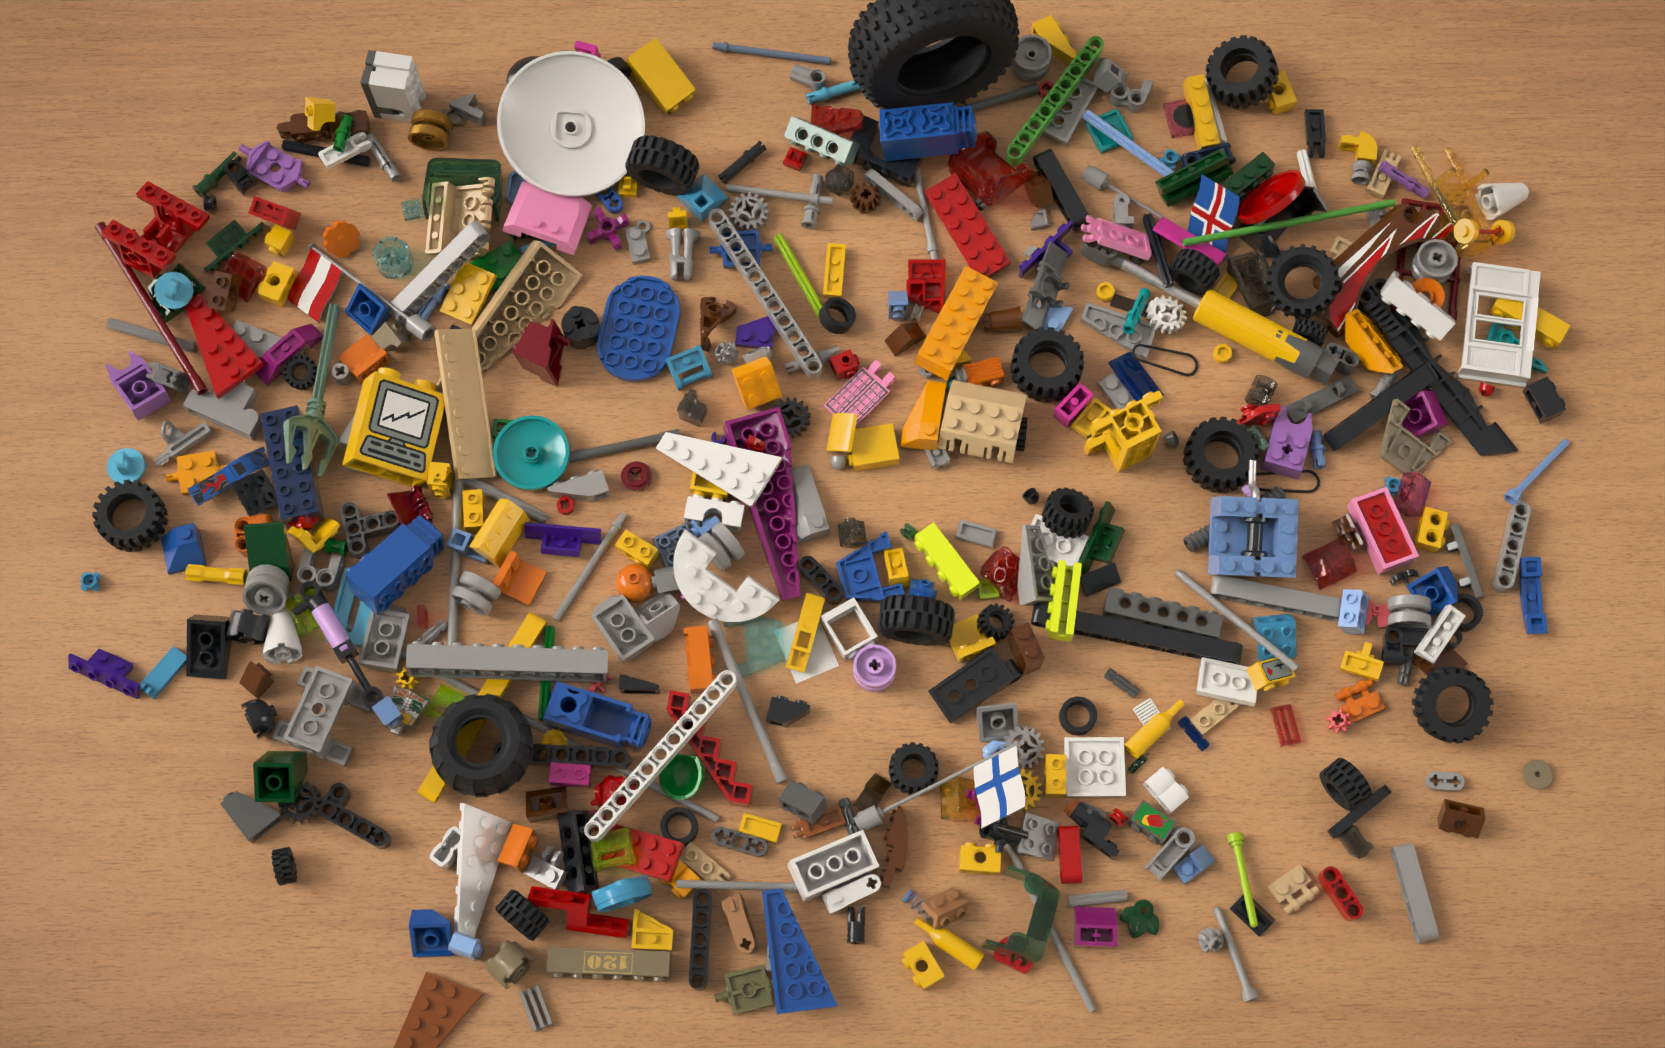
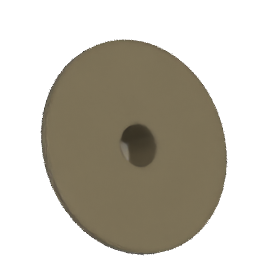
M1532 760L1525 765L1523 777L1530 787L1543 789L1552 782L1553 772L1546 762Z

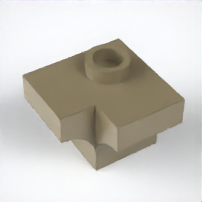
M384 322L372 336V339L380 349L383 348L385 351H394L396 348H408L412 343L410 340L412 335L402 323Z

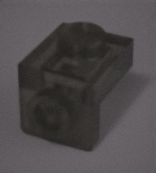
M1352 824L1338 836L1349 855L1358 859L1368 855L1369 851L1373 848L1372 843L1365 840L1356 825Z

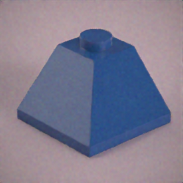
M194 523L175 527L161 537L168 574L185 571L188 564L207 565L200 529Z
M1448 566L1438 567L1407 585L1412 595H1422L1431 599V610L1427 613L1431 617L1441 612L1446 605H1453L1458 602L1457 582Z
M433 909L412 910L409 932L413 957L453 956L454 953L448 950L452 939L450 921Z

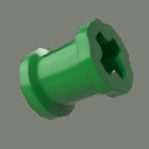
M329 537L325 543V553H338L345 557L348 552L347 539L341 541Z

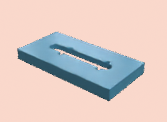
M344 568L333 609L345 631L355 597L350 592L346 578L349 568ZM361 600L354 628L351 632L346 631L353 645L360 648L363 645L371 609Z

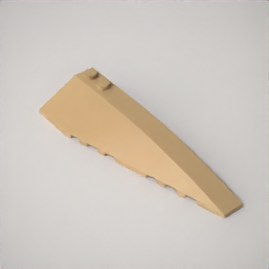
M533 240L471 328L476 329L482 372L492 366L493 362L498 358L500 359L520 341L525 327H528L530 321L538 324L545 320L553 310L560 307L583 275L541 241ZM440 377V379L436 383V392L443 394L442 381Z

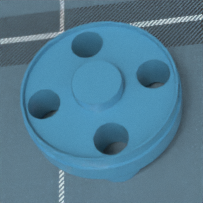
M647 875L625 878L592 891L594 904L598 912L625 908L653 894Z

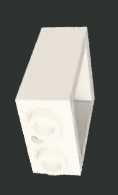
M854 597L820 616L822 625L844 660L855 658L859 650L877 642V634ZM854 611L869 638L845 650L830 624Z

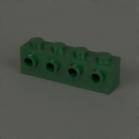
M1261 152L1223 182L1221 186L1239 196V201H1241L1250 190H1255L1260 185V182L1264 179L1267 180L1273 175L1275 163L1264 152Z

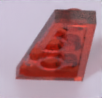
M812 104L811 123L835 134L862 130L863 113L857 109L842 107L837 109L832 108V106L821 107L817 104Z

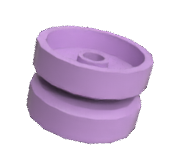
M876 644L865 646L859 650L853 664L854 679L859 687L869 692L884 691L891 685L896 671V661L891 651L882 645Z

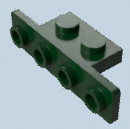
M234 219L206 242V245L218 258L205 267L204 270L206 272L208 270L213 272L220 266L218 262L221 259L225 258L227 260L235 254L232 250L237 246L241 249L249 242L247 240L248 237L252 234L256 237L263 231L261 227L264 223L261 222L250 232L246 233Z
M1108 501L1101 508L1098 521L1092 528L1091 537L1085 544V551L1078 560V563H1082V575L1089 572L1094 560L1111 564L1125 530L1123 527L1110 524L1115 508Z

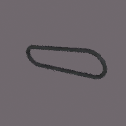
M1137 344L1132 349V355L1137 361L1183 376L1194 375L1198 369L1196 358L1189 353L1145 344ZM1140 346L1186 355L1194 360L1195 369L1191 373H1183L1138 358L1135 355V349Z
M1302 470L1301 473H1311L1316 477V487L1312 490L1283 489V491L1294 493H1312L1316 491L1320 486L1319 476L1312 470ZM1262 472L1256 473V476L1275 475L1276 473ZM1259 488L1260 491L1270 490L1268 488Z

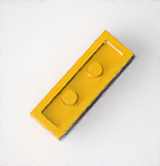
M827 243L823 297L842 298L846 244Z

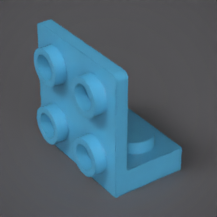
M1291 614L1252 617V625L1259 634L1289 658L1297 657L1296 620ZM1257 642V659L1259 661L1276 658Z

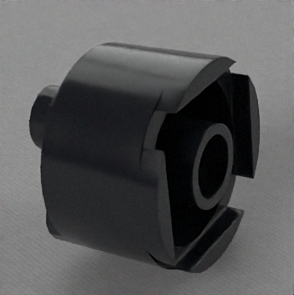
M583 306L571 307L565 313L561 322L564 337L571 339L570 346L575 349L583 350L594 346L597 343L600 331V324L596 313L590 308Z
M241 609V611L232 610L226 637L240 643L247 644V642L254 641L253 645H264L270 616L266 614L255 615L249 609Z

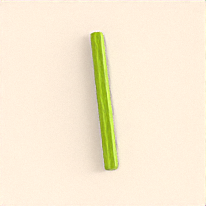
M779 233L774 236V242L819 318V311L823 304L783 234Z

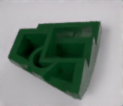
M178 263L171 271L182 273L188 277L193 286V297L198 293L201 294L206 288L183 264ZM158 274L147 289L154 305L165 323H167L182 312L185 307L174 310L168 309L159 303L154 291L157 280L162 276Z

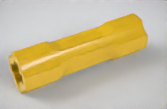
M188 564L185 571L186 581L221 582L238 586H245L248 576L247 569L212 568Z

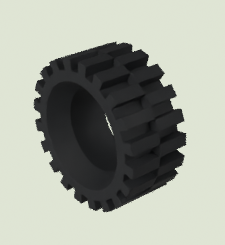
M129 479L124 480L123 485L117 481L114 483L115 487L113 489L107 486L105 488L107 493L105 495L100 493L98 495V498L101 500L100 503L95 502L93 506L97 510V512H92V517L96 520L93 523L98 529V533L109 544L121 551L123 548L126 552H132V548H134L138 552L142 551L141 546L143 545L146 548L151 547L150 541L154 540L157 542L160 539L157 536L158 533L164 534L165 532L162 524L167 525L168 519L164 516L168 515V512L164 507L165 504L162 499L147 484H142L137 480H134V483ZM129 499L143 501L146 512L138 526L129 530H120L114 527L113 513L120 503Z

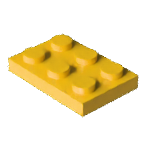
M466 262L458 270L440 312L473 326L478 319L497 275Z

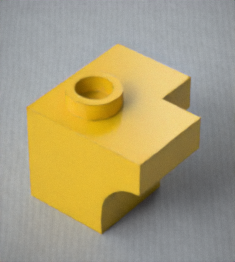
M306 97L305 115L308 117L307 126L313 131H320L324 123L335 122L336 103L330 99Z

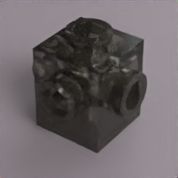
M838 164L825 175L826 188L840 197L854 185V172L846 166Z
M847 518L843 523L837 525L840 547L854 549L867 544L864 521L856 520V518Z

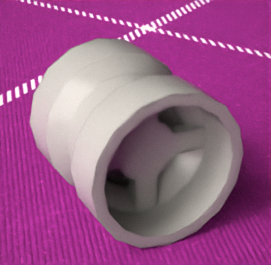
M1366 160L1353 162L1352 169L1354 173L1352 174L1351 181L1358 185L1368 184L1370 182L1369 172L1371 171V163Z

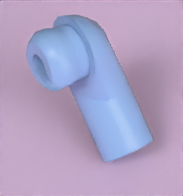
M991 741L984 746L983 757L986 758L1004 749L1005 747L1001 745L1007 742Z

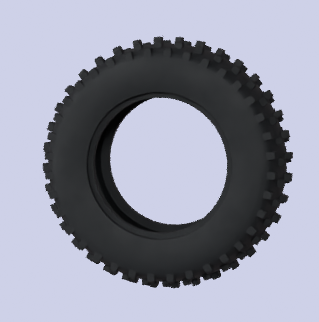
M876 0L874 3L869 2L867 10L860 12V19L854 21V28L850 30L848 58L854 82L858 83L865 98L869 99L876 108L880 107V110L952 102L954 105L957 103L964 104L966 99L977 97V93L981 90H988L989 84H995L998 81L997 77L1006 73L1005 68L1011 67V59L1016 58L1017 53L1015 51L1019 47V37L1017 35H1020L1014 5L1010 0Z

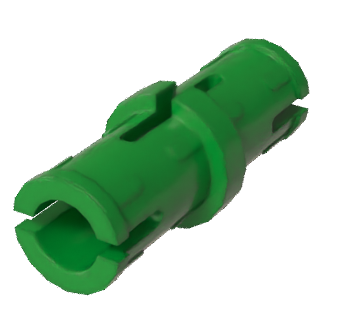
M342 115L339 128L335 132L336 139L333 149L337 152L345 151L347 139L351 135L350 128L353 118L349 115Z

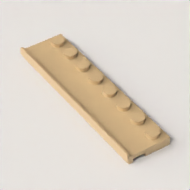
M437 329L434 332L455 479L470 480L496 477L476 329Z

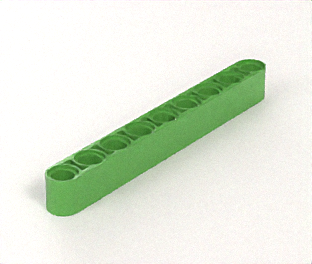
M1092 36L1088 39L1010 143L1006 152V162L1008 165L1018 166L1097 62L1104 46V41L1101 37ZM1036 126L1039 129H1032L1031 127ZM1021 140H1027L1028 143H1023ZM1015 153V154H1017L1018 156H1017V157H1013V156H1011L1010 154Z

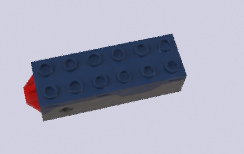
M298 405L262 413L260 417L281 521L284 522L287 529L294 526L297 529L302 528L310 531L316 522L325 520L313 458L308 468L303 470L301 456L304 453L303 432L295 429L293 446L297 451L292 462L286 463L283 427L284 421L292 416L302 415L303 413Z

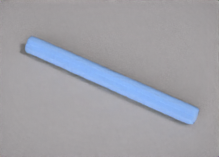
M1090 110L1083 114L1082 118L1162 176L1165 177L1175 172Z

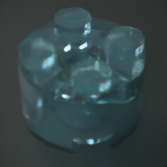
M387 236L379 240L375 249L373 248L372 257L383 277L399 279L408 275L412 271L413 257L407 243L396 236Z

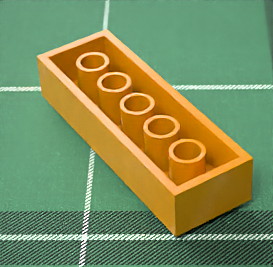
M965 266L920 348L914 364L948 380L987 307L998 282Z

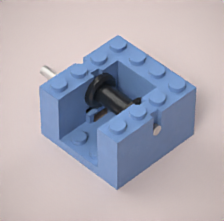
M1249 460L1248 486L1252 492V497L1219 496L1211 498L1208 575L1296 578L1299 499L1260 498V490L1256 486V460Z

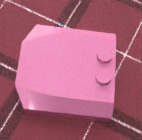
M522 181L504 224L503 231L521 237L522 233L557 244L556 250L574 255L590 215L592 205L583 197L554 195L534 187L527 181Z

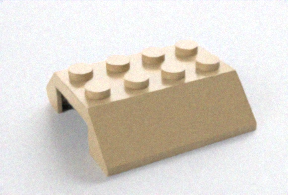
M479 178L478 180L483 184L454 186L449 182L432 183L425 254L437 256L473 221H479L487 232L490 231L493 205L491 197L494 194V178ZM489 240L473 257L485 256L488 252Z
M953 380L945 407L938 449L946 450L948 440H950L949 451L953 452L955 439L962 440L960 446V453L965 454L966 445L969 444L967 455L983 458L985 448H987L986 458L990 459L993 453L992 448L997 447L1000 448L997 456L998 461H1002L1005 451V462L1013 464L1027 395Z

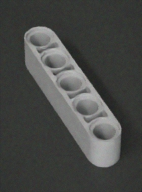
M1525 501L1517 502L1508 512L1492 580V587L1498 593H1505L1515 582L1531 513V507ZM1516 509H1520L1523 515L1518 514ZM1512 526L1517 527L1519 533L1514 532ZM1508 544H1512L1515 550H1511ZM1504 561L1508 562L1511 568L1506 567ZM1500 579L1505 580L1507 586L1502 585Z
M1407 843L1391 847L1392 860L1416 942L1423 943L1439 939L1438 928L1413 844Z

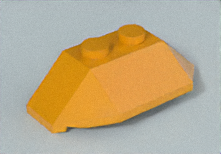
M1359 309L1345 315V341L1349 348L1358 355L1361 363L1371 371L1392 374L1401 370L1404 366L1398 353L1386 340L1387 338L1382 335V332L1377 329L1378 327L1367 316L1363 315Z

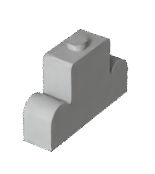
M245 381L220 399L216 397L214 389H212L210 394L207 391L203 395H197L193 388L183 404L187 412L252 441L255 440L262 428L261 417L252 409L258 395Z

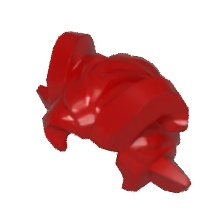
M606 776L603 782L595 786V797L590 804L592 806L600 804L602 807L625 781V778L623 776ZM630 784V789L635 790L637 784ZM619 797L616 801V804L620 806L624 805L626 803V797Z

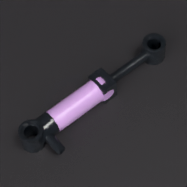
M314 581L304 582L300 586V594L305 602L292 609L294 616L308 609L311 611L341 664L348 662L364 689L363 701L368 708L372 709V706L384 699V695L379 688L371 687L354 658L359 653L318 584ZM308 590H316L312 596L306 595ZM371 695H378L377 701L369 702Z

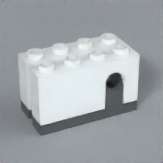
M368 50L365 62L366 67L361 78V86L374 117L411 123L413 112L422 109L421 103L426 98V90L423 89V82L420 80V73L417 72V65L414 63L412 56Z

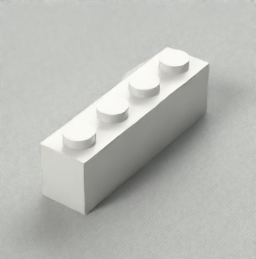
M1394 270L1380 291L1383 296L1381 299L1388 305H1391V303L1395 305L1397 312L1402 316L1408 315L1412 318L1411 322L1418 328L1422 326L1426 329L1425 333L1429 337L1441 340L1454 326L1455 320L1435 303L1432 305L1423 293H1416V289L1407 280L1402 282L1398 277L1400 274Z

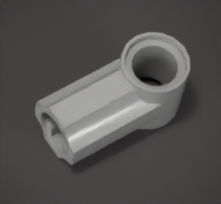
M798 64L793 66L790 80L809 86L812 91L821 90L822 87L826 88V77L822 70H811Z

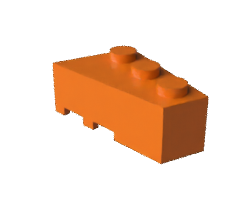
M707 625L686 627L683 629L691 694L703 693L717 677L716 674H712V667L716 666L715 656L710 653V648L714 647L713 636H709Z

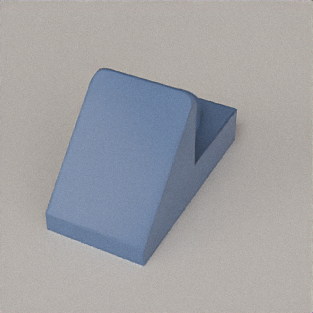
M1202 845L1171 869L1181 882L1185 884L1214 863L1215 859L1206 847Z

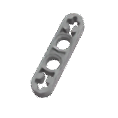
M869 169L864 175V179L868 184L872 182L873 188L878 187L879 193L912 220L917 221L923 215V211L917 204L875 170Z

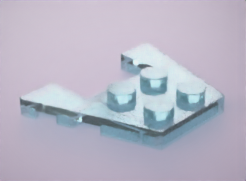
M762 616L741 622L723 621L724 627L744 626L747 663L737 664L742 678L785 661L782 621ZM728 677V683L731 684L733 679Z

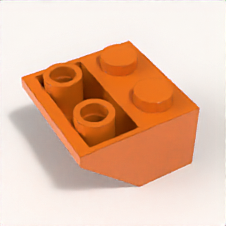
M513 824L497 862L522 873L523 869H526L531 858L529 855L531 850L536 849L539 841L535 831L528 827Z

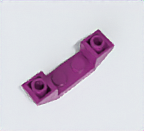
M312 323L293 328L264 353L261 359L264 367L255 372V374L268 386L282 374L278 368L305 345L310 349L323 339V334Z

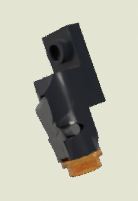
M1073 798L1064 811L1081 829L1085 828L1080 837L1111 860H1114L1119 850L1115 843L1110 840H1104V837L1112 827L1110 822L1106 820V813L1084 801H1076Z

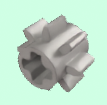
M729 341L727 343H720L715 350L716 358L719 359L718 362L723 365L734 363L738 358V349L735 348V344Z
M1215 927L1212 930L1206 928L1199 933V941L1197 943L1201 945L1200 948L1204 952L1208 953L1210 950L1214 953L1221 949L1224 938Z

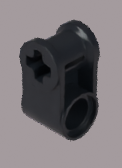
M230 160L225 164V174L243 196L249 188L258 184L239 161ZM229 164H235L238 167L236 174L229 172Z

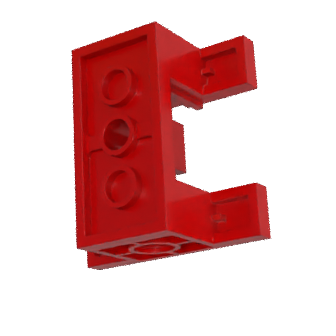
M147 181L136 193L138 199L153 206L155 217L143 229L144 233L139 236L135 229L131 230L121 223L112 220L101 234L102 237L118 245L124 263L154 279L161 270L165 271L175 260V254L196 230L200 231L209 221L210 216L208 213Z

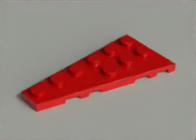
M198 293L185 308L215 395L220 399L264 367V364L216 310L207 307L208 302Z

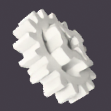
M1164 295L1160 299L1155 297L1148 305L1146 319H1151L1149 324H1154L1155 330L1160 328L1161 333H1164L1165 330H1167L1168 334H1171L1172 331L1176 333L1179 328L1183 327L1187 319L1185 316L1186 310H1182L1184 305H1178L1177 299L1172 301L1171 296L1168 299Z

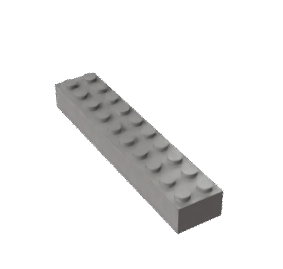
M414 641L412 644H407L406 670L408 677L607 683L608 650H604L602 647H593L592 650H585L584 647L580 646L572 647V649H564L563 646L544 648L542 645L524 648V645L518 644L512 647H504L503 644H493L490 647L484 646L481 643H474L472 646H464L463 643L444 645L442 642H433L432 645H426L424 642Z

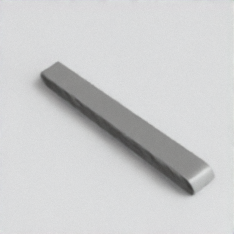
M720 209L712 210L709 213V224L712 231L806 376L811 380L819 379L822 375L821 360L726 214ZM716 218L721 219L720 222H714L713 220ZM724 233L731 234L729 237L723 236ZM738 247L741 250L735 252L732 249ZM749 262L750 265L743 266L742 263ZM753 277L760 278L758 281L751 280ZM764 291H767V292L770 293V294L767 295V296L761 295V293L764 292ZM773 306L779 307L777 311H772L770 308ZM783 321H787L789 323L786 326L780 325V323ZM797 336L799 339L792 341L790 337ZM802 351H806L809 354L806 356H801L799 353ZM812 366H816L819 369L817 371H811L809 368Z

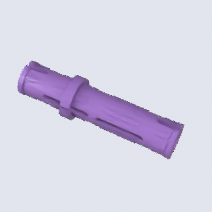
M1386 160L1380 164L1378 171L1406 187L1407 191L1414 192L1422 199L1428 196L1430 189L1419 183L1418 179L1415 177L1411 178Z

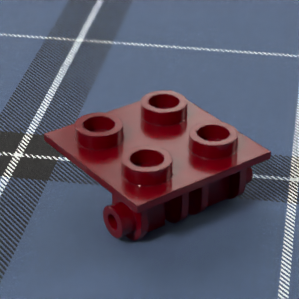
M418 485L412 486L411 491L387 494L401 525L407 526L411 524L419 515L433 523V512H431L428 502H425L427 499L423 497L422 488Z

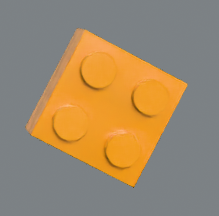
M766 356L731 369L741 401L747 410L782 397L773 366Z

